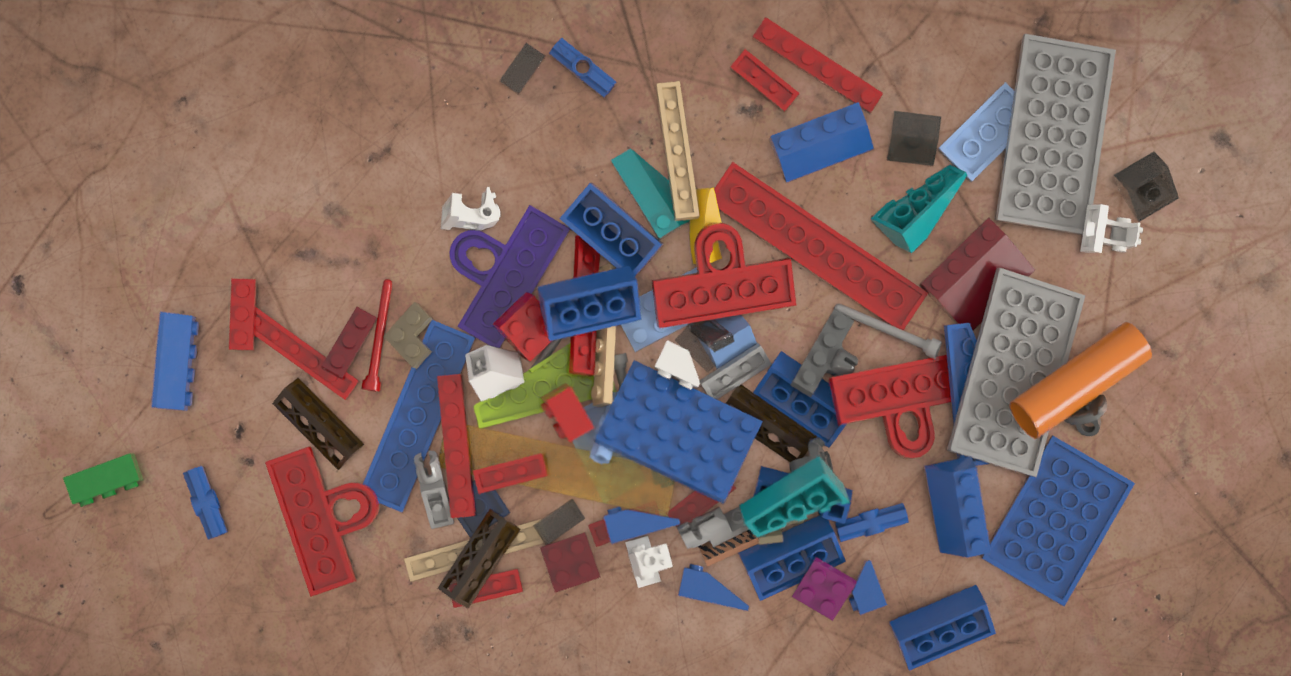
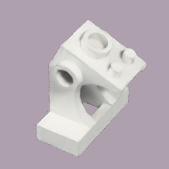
M487 187L486 191L482 193L481 206L478 209L466 207L461 201L462 194L452 193L442 206L441 229L450 230L452 227L481 231L495 226L500 220L499 206L493 200L496 198L495 193H491L490 187Z
M1101 204L1087 205L1080 251L1102 253L1104 244L1113 246V251L1126 252L1127 249L1141 244L1139 236L1143 232V227H1140V223H1131V219L1117 217V221L1107 219L1109 206ZM1106 226L1112 227L1110 239L1104 237Z
M648 536L625 542L638 588L661 582L658 571L673 567L667 544L651 548Z

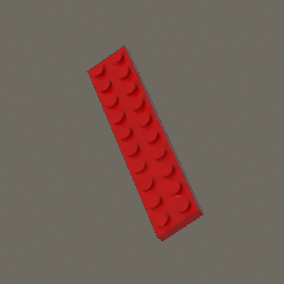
M734 162L731 163L714 188L718 209L722 213L889 325L904 330L928 295V292Z

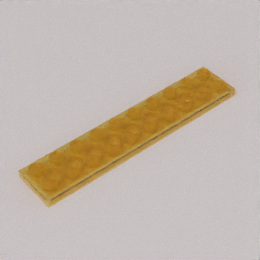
M467 425L472 475H474V470L543 453L548 476L519 483L518 485L666 517L669 515L675 481L633 460L612 456L609 464H600L590 458L591 451ZM442 438L438 460L440 467L446 469Z

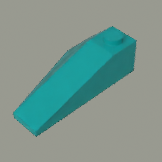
M630 148L611 160L659 240L690 223V220L675 221L669 180L633 149Z
M952 165L946 166L927 178L925 184L916 190L911 188L906 191L907 195L898 201L893 199L886 203L871 218L872 222L896 246L912 253L928 238L967 177V173Z

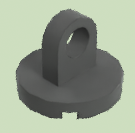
M1099 395L1064 421L1076 425L1078 432L1082 435H1096L1101 426L1100 417L1107 410L1106 397ZM1090 422L1094 424L1093 427H1088L1084 425Z
M819 437L810 439V456L790 462V472L792 473L818 456L833 471L830 454L828 451L824 452L822 448L825 446L824 441Z

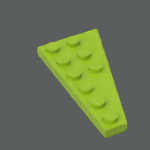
M569 343L523 373L525 383L520 384L517 388L504 391L494 398H488L475 404L473 408L478 427L482 429L543 413L541 404L544 402L541 397L565 383L571 386L580 403L592 400L591 391L594 386V375L589 377L569 374ZM613 380V392H617Z

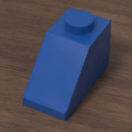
M866 560L856 578V585L851 591L852 597L849 598L853 612L857 610L860 615L887 605L871 560Z

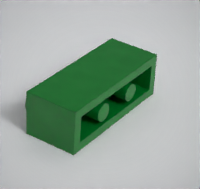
M129 453L63 477L72 505L80 504V507H84L94 503L93 498L101 495L103 499L116 495L115 490L124 487L125 491L138 487V482L142 481L143 477L135 454Z

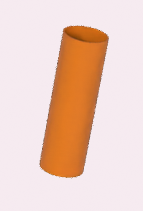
M1124 322L1010 402L1011 412L1023 431L1031 438L1038 439L1152 358L1151 348L1145 337L1134 325Z

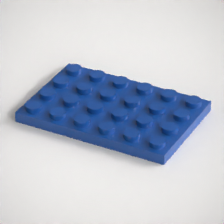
M634 360L594 442L724 504L763 421L694 388L688 389L678 384L679 381L673 378H665L657 374L658 371Z
M1052 435L1044 448L1037 477H1027L990 542L991 553L983 554L981 559L1060 605L1065 606L1135 483Z

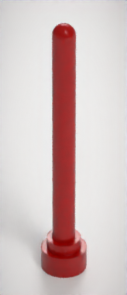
M385 279L382 285L369 373L366 375L365 380H362L361 389L380 392L381 388L378 370L392 289V281L390 279Z

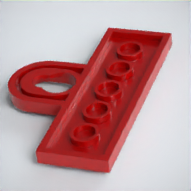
M721 222L708 224L700 230L695 239L694 250L697 273L651 280L658 328L796 306L791 259L785 258L745 265L743 243L740 234L730 225ZM718 240L724 241L726 248L730 251V261L722 269H715L710 263L713 244Z
M947 355L937 356L935 359L927 358L828 378L838 425L882 416L889 446L897 455L907 459L925 455L934 443L935 432L929 407L951 402ZM904 412L912 413L917 419L919 429L917 431L918 437L915 441L908 440L906 434L899 426L900 416Z
M311 446L266 461L265 464L310 597L355 582L356 578L341 536L363 529L375 520L379 510V502L375 492L369 486L359 482L347 483L326 491ZM342 498L359 501L360 510L353 514L350 520L344 522L335 517L333 507L336 501Z

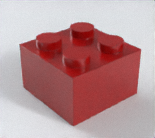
M528 292L523 294L492 324L517 353L529 362L552 342L548 339L539 300Z
M565 383L541 397L544 402L541 404V407L549 419H554L555 424L552 426L561 439L565 438L568 442H571L594 429L573 389Z

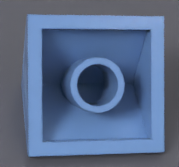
M742 315L714 319L694 331L716 369L757 344L749 323Z

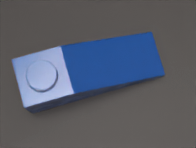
M621 506L607 510L608 515L604 516L611 544L680 524L679 519L627 509L622 511Z
M690 564L689 568L684 567L678 596L746 611L749 610V606L708 572H704L703 566Z

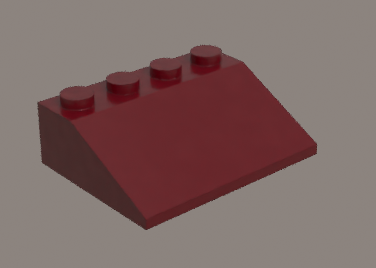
M987 218L919 286L928 292V295L956 324L970 323L972 330H974L982 323L996 269L1002 268L1027 277L1035 269L1008 236L990 218Z

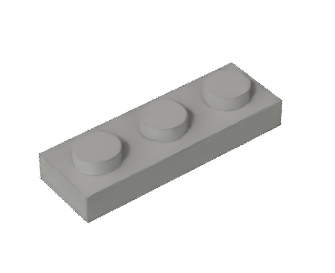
M757 343L701 379L700 384L708 396L719 399L772 365L761 345Z

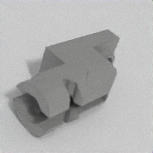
M429 451L431 475L428 474L427 468H424L421 453L415 455L414 463L430 527L434 529L454 524V518H451L448 493L437 453Z
M740 506L725 514L718 507L702 516L693 518L692 523L687 521L677 527L687 549L698 547L708 541L711 542L714 548L749 530L744 523Z

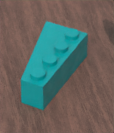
M818 456L739 506L746 526L756 537H760L786 527V523L790 521L807 519V515L820 510L823 513L830 510V506L841 503V505L849 503L844 484L821 457Z

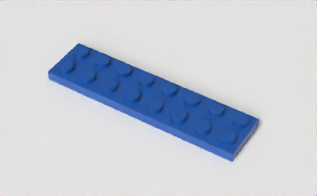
M432 320L430 322L423 343L432 353L417 369L411 367L363 484L369 486L375 492L380 504L403 513L418 477L414 457L416 454L421 453L424 463L441 422L437 376L461 374L466 362L465 354L470 352L475 337Z

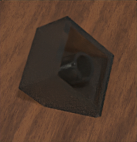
M894 111L891 118L886 161L933 166L939 140L941 116Z
M1155 151L1114 175L1119 191L1139 222L1179 199L1169 167Z

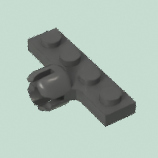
M836 309L832 311L790 384L791 386L811 397L825 373H830L835 377L853 373L855 366L858 364V358L844 350L842 342L854 320Z

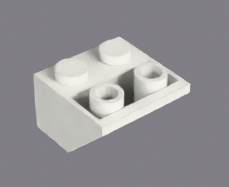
M667 341L655 365V369L658 370L657 374L668 379L672 376L680 380L678 384L688 389H692V387L698 388L700 381L689 351Z
M485 345L465 354L469 381L481 402L525 383L520 356L516 352Z

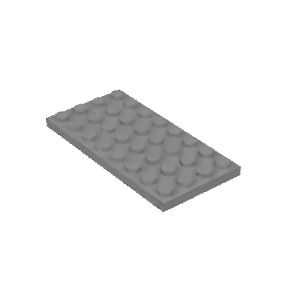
M1030 34L1023 35L996 221L1083 235L1087 205H1093L1116 50Z
M996 269L947 451L967 457L971 456L979 461L1037 477L1049 431L1038 439L1031 438L1015 420L1010 409V402L1068 362L1085 295L1009 270Z

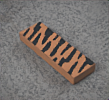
M749 529L714 548L710 541L698 547L708 567L759 544L758 537Z

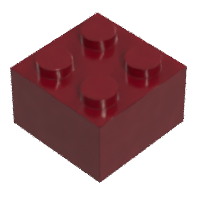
M586 532L540 547L555 593L601 577Z

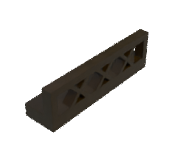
M299 378L286 386L272 403L337 470L342 468L350 457L364 445ZM284 397L291 403L292 409L282 402ZM300 416H304L308 420V425L301 421ZM317 433H321L324 436L325 442H321L317 438ZM333 449L338 450L343 456L341 461L334 455Z
M741 384L736 387L725 403L729 406L731 404L738 410L763 421L755 439L789 462L803 458L809 451L810 439L817 438L809 430ZM768 434H775L780 442L772 441L769 439ZM787 447H794L801 453L796 457L788 451Z
M489 509L438 589L453 601L469 609L521 529ZM493 518H496L498 520L494 529L489 530V524ZM483 539L482 547L476 550V544L479 540ZM470 559V565L466 570H463L464 562ZM457 579V585L452 592L449 591L447 588L453 580Z

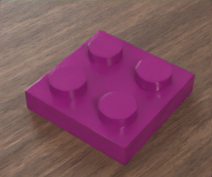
M815 557L792 597L833 621L857 581Z

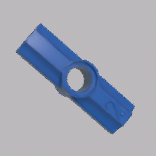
M563 38L557 41L549 52L553 58L570 70L576 78L582 80L603 98L609 94L617 83L596 66L590 58L584 56ZM579 63H587L590 67L586 73H579L576 70Z
M203 466L184 472V479L192 496L190 497L192 507L197 517L201 520L207 539L209 540L227 533V528L219 510L220 503L214 489H211Z
M903 503L880 510L877 508L859 513V516L847 518L845 524L835 522V527L840 542L860 536L867 537L884 532L885 529L897 527L909 521Z

